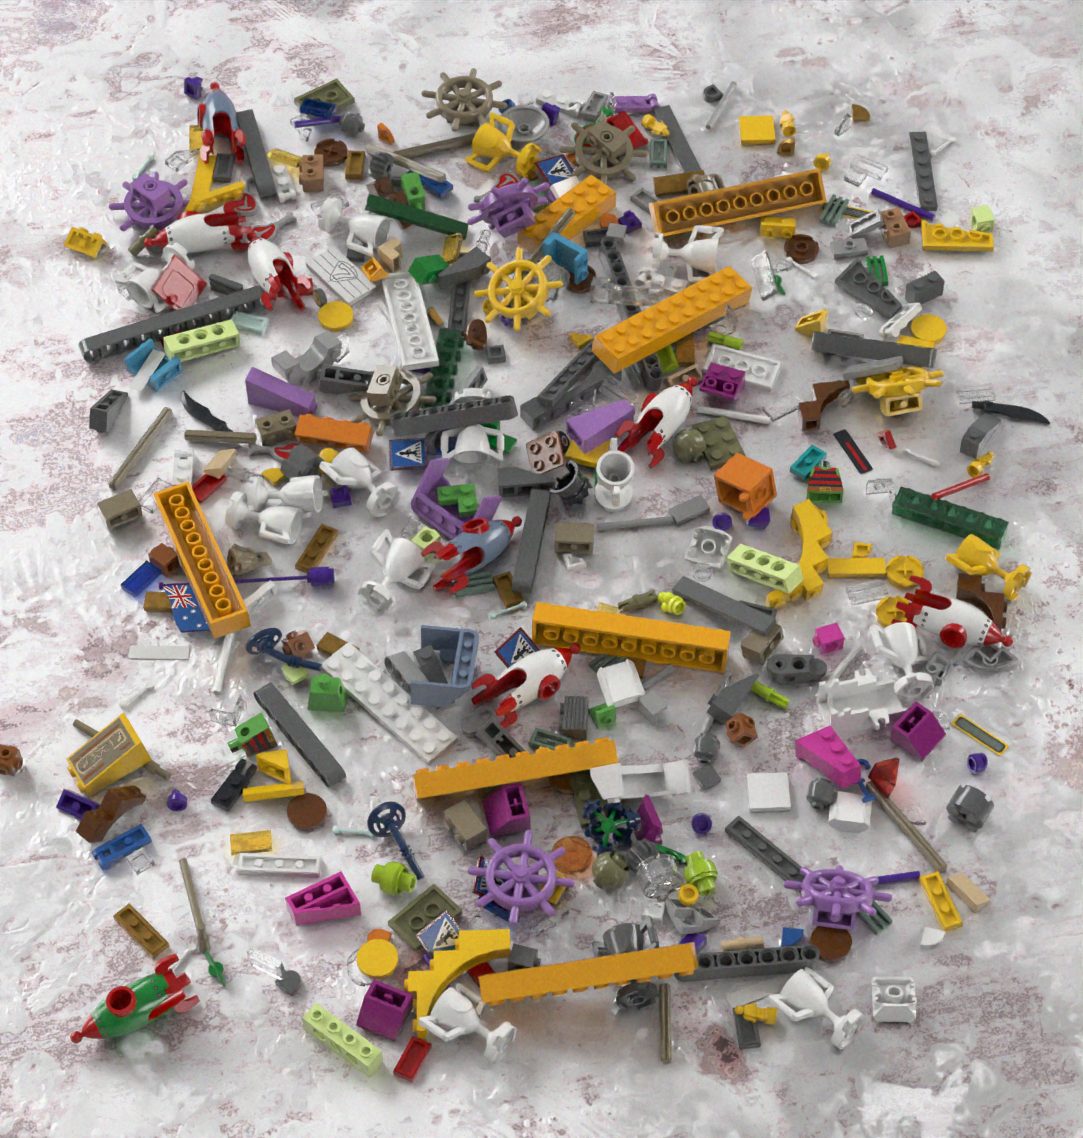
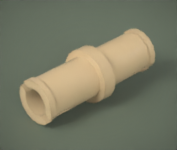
M763 935L749 938L742 936L736 940L721 941L722 952L765 948Z

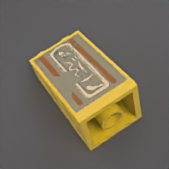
M125 713L120 714L66 758L70 765L67 767L72 778L75 776L78 778L79 781L75 782L81 793L85 791L88 797L98 793L152 760Z

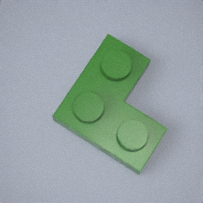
M474 483L437 487L439 506L458 504L460 517L475 516L478 510Z

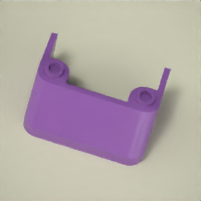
M432 459L411 500L413 512L450 539H454L463 532L462 526L470 520L486 518L487 521H492L503 498L500 495L484 497L475 516L460 517L458 504L439 506L437 487L451 486L450 482L443 477L450 459Z

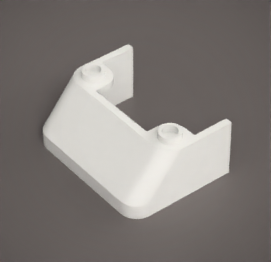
M687 759L650 765L621 766V763H615L590 769V775L603 800H608V803H619L620 799L643 798L645 794L650 797H660V800H670L672 795L691 792Z

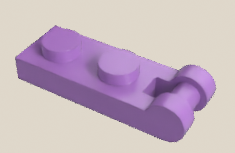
M653 93L648 96H612L610 101L614 113L622 111L626 113H653L654 108L660 107L657 102V96Z

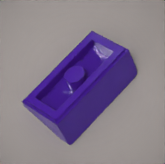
M63 789L56 808L82 819L85 811L98 809L100 803L74 791Z

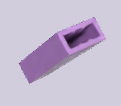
M251 368L245 379L248 404L277 412L290 409L292 416L296 417L316 413L318 405L314 394L257 368Z
M622 399L566 419L567 435L576 443L582 453L586 454L615 436L617 429L624 421L632 420L634 422L635 409L626 399Z

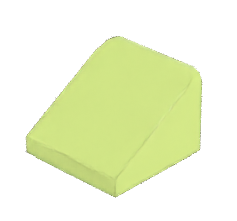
M287 664L281 667L285 679L292 684H296L310 676L306 668L289 667Z

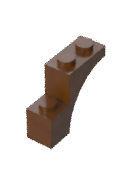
M388 176L379 178L366 185L370 194L409 205L403 190L395 192ZM396 220L401 230L412 225Z
M849 380L812 384V401L798 404L797 415L801 431L820 429L823 410L832 402L849 397Z
M959 573L956 599L976 606L995 623L1000 631L1005 629L1006 617H1003V613L1007 611V602L1004 601V593L986 592L985 583H982V575Z
M134 785L108 789L98 809L85 811L75 832L89 843L100 842L112 825L125 812L139 804H143L147 796L141 793V790Z

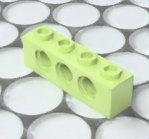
M232 319L163 337L164 351L169 361L176 356L183 362L240 346L239 332Z
M740 544L726 557L732 573L788 594L803 580L801 568L798 564L756 550L750 546Z
M315 1003L302 1017L305 1031L368 1078L383 1063L382 1051L319 1004Z

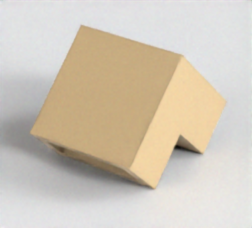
M393 237L378 247L379 263L390 273H396L401 270V258H403L402 243Z

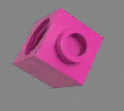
M836 622L816 628L812 641L814 647L818 648L821 655L843 649L845 637Z

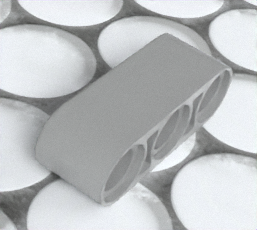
M405 651L385 657L384 664L387 671L396 683L410 696L411 680L429 682Z

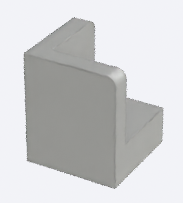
M655 690L638 699V711L652 726L656 724V715L668 708V704Z

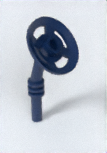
M278 628L261 630L246 643V651L251 655L266 653L286 663L289 667H302L315 671L322 670V664L303 660L301 657L297 658V656L293 657V655L288 656L273 649L282 638V633ZM275 635L278 636V639L276 641L273 639ZM252 647H256L257 651H252Z
M392 801L378 805L368 817L367 827L369 831L376 837L392 835L400 848L399 852H402L401 856H404L403 859L408 862L417 880L424 878L425 876L414 858L415 854L411 853L410 845L406 844L399 832L406 819L405 809L401 804ZM390 809V813L384 814L381 818L378 816L382 811ZM397 810L401 813V819L399 815L396 813ZM374 823H376L379 832L374 829Z

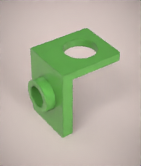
M604 703L588 709L597 729L616 723L615 705L608 707Z

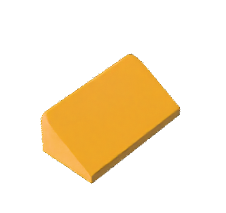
M371 257L361 267V270L371 282L390 276L374 257Z

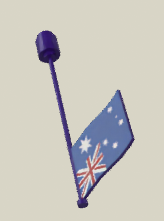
M328 566L311 567L306 576L234 580L236 584L268 582L270 580L307 579V583H311V587L330 586V584L335 583L334 568H329ZM159 582V590H165L171 603L174 621L181 633L210 631L189 582L171 584Z

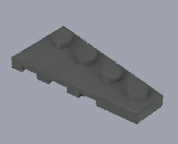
M858 257L835 279L837 286L888 319H891L902 308V304L888 289L886 290L878 279L874 278L871 271L861 264Z

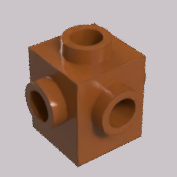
M305 630L289 632L285 635L286 638L281 640L283 644L282 650L288 656L293 655V657L297 656V658L301 657L303 659L308 655L309 651L315 649L308 632Z
M738 713L725 722L727 736L730 742L744 748L758 738L755 722L750 716Z
M0 744V774L15 776L17 770H20L23 765L20 750L12 745Z

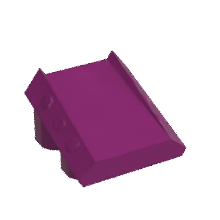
M645 794L637 809L641 823L638 824L637 831H635L634 827L632 830L637 841L646 839L654 844L661 845L662 823L650 796Z

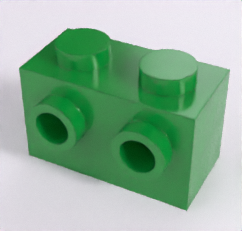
M439 254L417 257L414 259L408 272L420 285L438 283V274L448 268L449 265Z

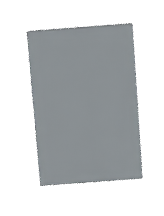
M903 356L849 366L843 373V378L846 381L897 371L904 362Z

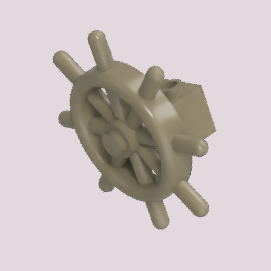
M475 68L470 70L469 76H457L451 79L446 73L442 72L440 73V78L444 83L439 86L436 92L427 90L421 92L423 97L434 98L436 103V109L427 112L426 117L431 119L441 115L447 120V123H452L451 130L454 132L458 130L459 124L480 127L481 124L489 123L485 117L490 113L492 107L507 108V103L493 100L492 91L501 87L502 82L498 80L488 85L483 80L476 78L477 70ZM484 95L486 99H480L477 97ZM443 100H447L449 103L444 104Z
M605 114L600 115V122L585 130L576 122L571 124L572 129L579 134L575 147L561 146L559 151L561 153L574 154L579 167L572 172V177H578L585 172L588 175L600 178V181L607 185V179L617 177L622 173L630 181L636 180V176L627 168L631 163L632 157H647L648 153L644 150H633L632 143L628 137L635 131L633 125L622 131L609 125ZM587 141L594 148L582 146ZM583 154H590L593 156L587 160ZM618 156H625L622 162L616 159ZM597 161H600V167H597L593 164ZM607 161L613 164L614 167L607 168Z
M377 365L375 371H370L374 372L368 390L363 391L362 394H350L348 396L350 401L361 402V407L364 411L353 418L351 422L359 423L368 418L371 422L378 425L377 436L383 435L386 426H392L390 422L391 415L418 410L422 403L433 404L436 402L434 396H423L420 386L432 379V373L428 372L416 379L413 375L403 371L402 365H400L399 369L397 366ZM401 384L406 385L405 387L400 389ZM413 390V395H412V396H407V395H406V394H408L409 392H411V391ZM385 408L383 413H378V411Z

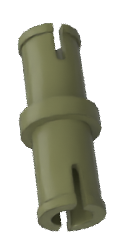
M152 225L142 236L139 235L138 240L127 250L136 257L145 248L144 240L146 238L154 239L159 230Z
M650 590L640 595L635 594L630 599L618 602L617 605L618 609L621 610L620 613L624 614L634 609L639 610L644 605L656 602L657 595H653L655 591Z

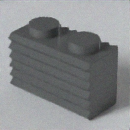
M933 271L907 283L905 300L908 303H920L922 305L943 295L944 279L936 271Z
M566 695L564 703H560V715L564 716L563 720L559 719V731L563 732V736L572 739H587L589 697Z

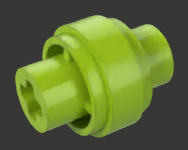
M702 851L688 854L685 857L687 866L684 868L683 873L686 884L694 885L698 889L700 897L713 894L716 891L714 882L717 880L718 875L714 862L710 859H705Z
M392 861L386 863L385 866L376 864L372 871L371 881L379 884L380 890L383 893L396 896L400 895L403 891L412 893L417 877L414 874H410L404 864Z

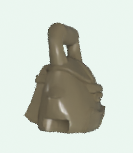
M694 174L687 180L689 195L715 190L713 178L718 189L725 188V185L718 174Z
M235 543L228 550L227 565L233 574L240 575L255 571L258 567L271 565L272 559L267 552H254L249 547L245 548Z

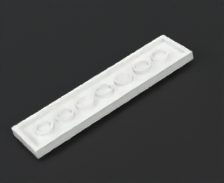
M408 271L390 273L389 277L381 279L403 371L439 366V359L419 284Z
M351 643L345 644L322 663V671L330 677L340 678L346 693L426 764L430 765L458 742V737L424 707L411 704V696Z

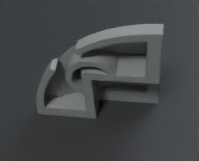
M993 644L974 647L962 662L979 670H1001L1015 663L1018 658L1003 646L998 648Z
M677 899L665 900L669 916L681 934L702 932L720 924L721 920L704 908L699 909L693 905L686 906Z

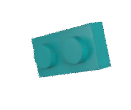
M811 445L790 467V472L805 481L810 476L811 469L818 467L819 463L827 458V453Z

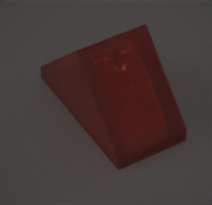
M895 757L875 763L868 775L869 780L884 798L888 799L896 786L899 758Z

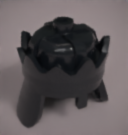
M567 460L566 467L569 473L561 479L557 477L555 479L558 482L557 488H550L548 491L558 495L565 506L567 504L573 506L576 503L582 505V500L586 499L589 495L588 488L591 489L593 486L589 483V479L580 473L577 464L572 460Z

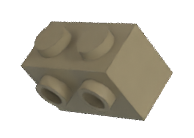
M290 409L255 419L256 432L262 446L273 445L296 438L294 434L297 426Z
M132 489L97 503L99 515L108 530L143 516L141 505Z
M556 522L555 552L593 554L594 524Z
M775 624L766 636L752 630L741 642L740 646L743 657L764 665L784 639L781 625Z
M466 800L444 811L445 820H443L446 829L454 833L457 844L459 846L462 845L466 851L487 840L486 827Z

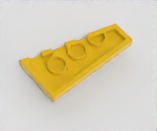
M240 181L193 196L184 212L209 213L229 201L239 199L243 195L246 185Z
M921 220L922 251L993 252V234L975 230L963 231L960 227L955 226L952 229L943 227V224L940 223L932 225L927 224L928 221Z

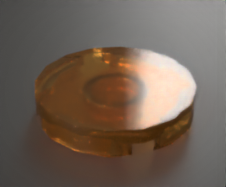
M566 836L554 844L551 852L559 847L565 848V854L553 861L556 869L561 873L574 875L578 872H584L590 866L592 848L583 838Z

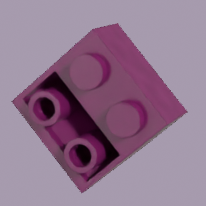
M711 362L699 391L737 400L740 398L745 386L746 371Z
M915 701L892 726L890 740L920 761H923L944 739L946 733L934 714Z
M521 782L501 786L482 800L491 837L531 829L530 813Z
M373 979L364 996L356 1026L395 1042L413 1008L412 994Z

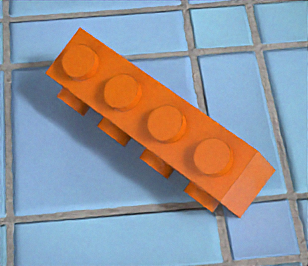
M312 414L299 415L294 435L297 441L301 443L340 449L355 448L359 452L369 453L374 432L371 425L365 422L352 423L346 419L339 421L331 417L319 418Z

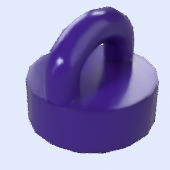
M727 513L716 514L712 520L713 527L718 530L727 531L733 526L732 518Z
M984 753L970 754L967 758L969 770L973 774L983 772L988 765L987 756Z
M173 789L171 795L167 798V807L172 811L185 810L188 799L179 790Z
M698 813L693 816L691 826L696 833L706 834L711 830L712 821L707 814Z

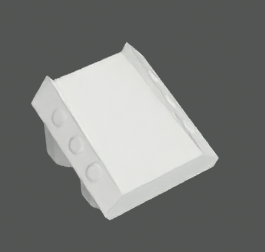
M707 526L695 528L685 560L713 569H722L733 537L722 530Z
M629 659L605 668L600 667L596 673L601 692L604 694L608 707L612 705L619 707L633 703L646 695L635 664Z
M834 792L833 801L830 805L828 824L838 831L853 833L867 831L870 825L872 801L863 803L862 799L865 797L863 794Z
M912 977L871 978L873 1018L879 1024L881 1022H908V1024H911L916 1019L917 998L915 996L914 979Z

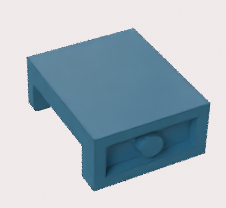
M555 232L543 241V258L546 255L552 257V260L545 268L550 269L556 263L574 273V283L577 285L588 276V250Z
M152 339L142 343L124 359L126 370L133 376L137 375L152 350H158L154 347ZM165 355L154 373L149 377L146 385L155 392H158L183 371L181 360L175 356L169 361Z

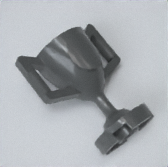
M646 916L640 925L624 923L613 926L603 934L604 942H592L594 958L603 956L601 949L607 950L609 955L659 948L656 927L653 918L650 916ZM648 930L651 944L645 948L644 933ZM636 979L630 980V984L623 986L615 994L617 1006L624 1011H629L628 1006H637L638 1011L649 1008L656 1003L655 997H659L657 986L654 983H637Z

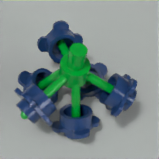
M596 799L594 802H587L583 807L584 813L582 817L590 819L588 828L584 830V835L594 839V842L597 843L596 846H592V850L596 851L597 855L604 852L615 854L616 851L612 850L613 845L616 848L624 845L629 847L632 844V828L634 827L635 831H637L638 824L641 823L639 813L637 811L634 812L632 807H629V812H627L620 805V802L604 804L603 811L608 818L604 819L600 815L602 807L599 804L601 801ZM626 823V829L623 827L616 829V826ZM612 832V837L614 840L613 844L608 842L609 833Z

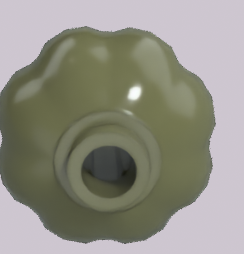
M694 429L679 431L675 435V441L672 445L675 456L683 462L701 461L707 447L704 436L701 432Z
M612 852L599 854L592 865V873L595 877L593 882L601 889L606 887L611 890L622 887L629 877V868L627 866L629 863L627 859L618 852L615 854Z

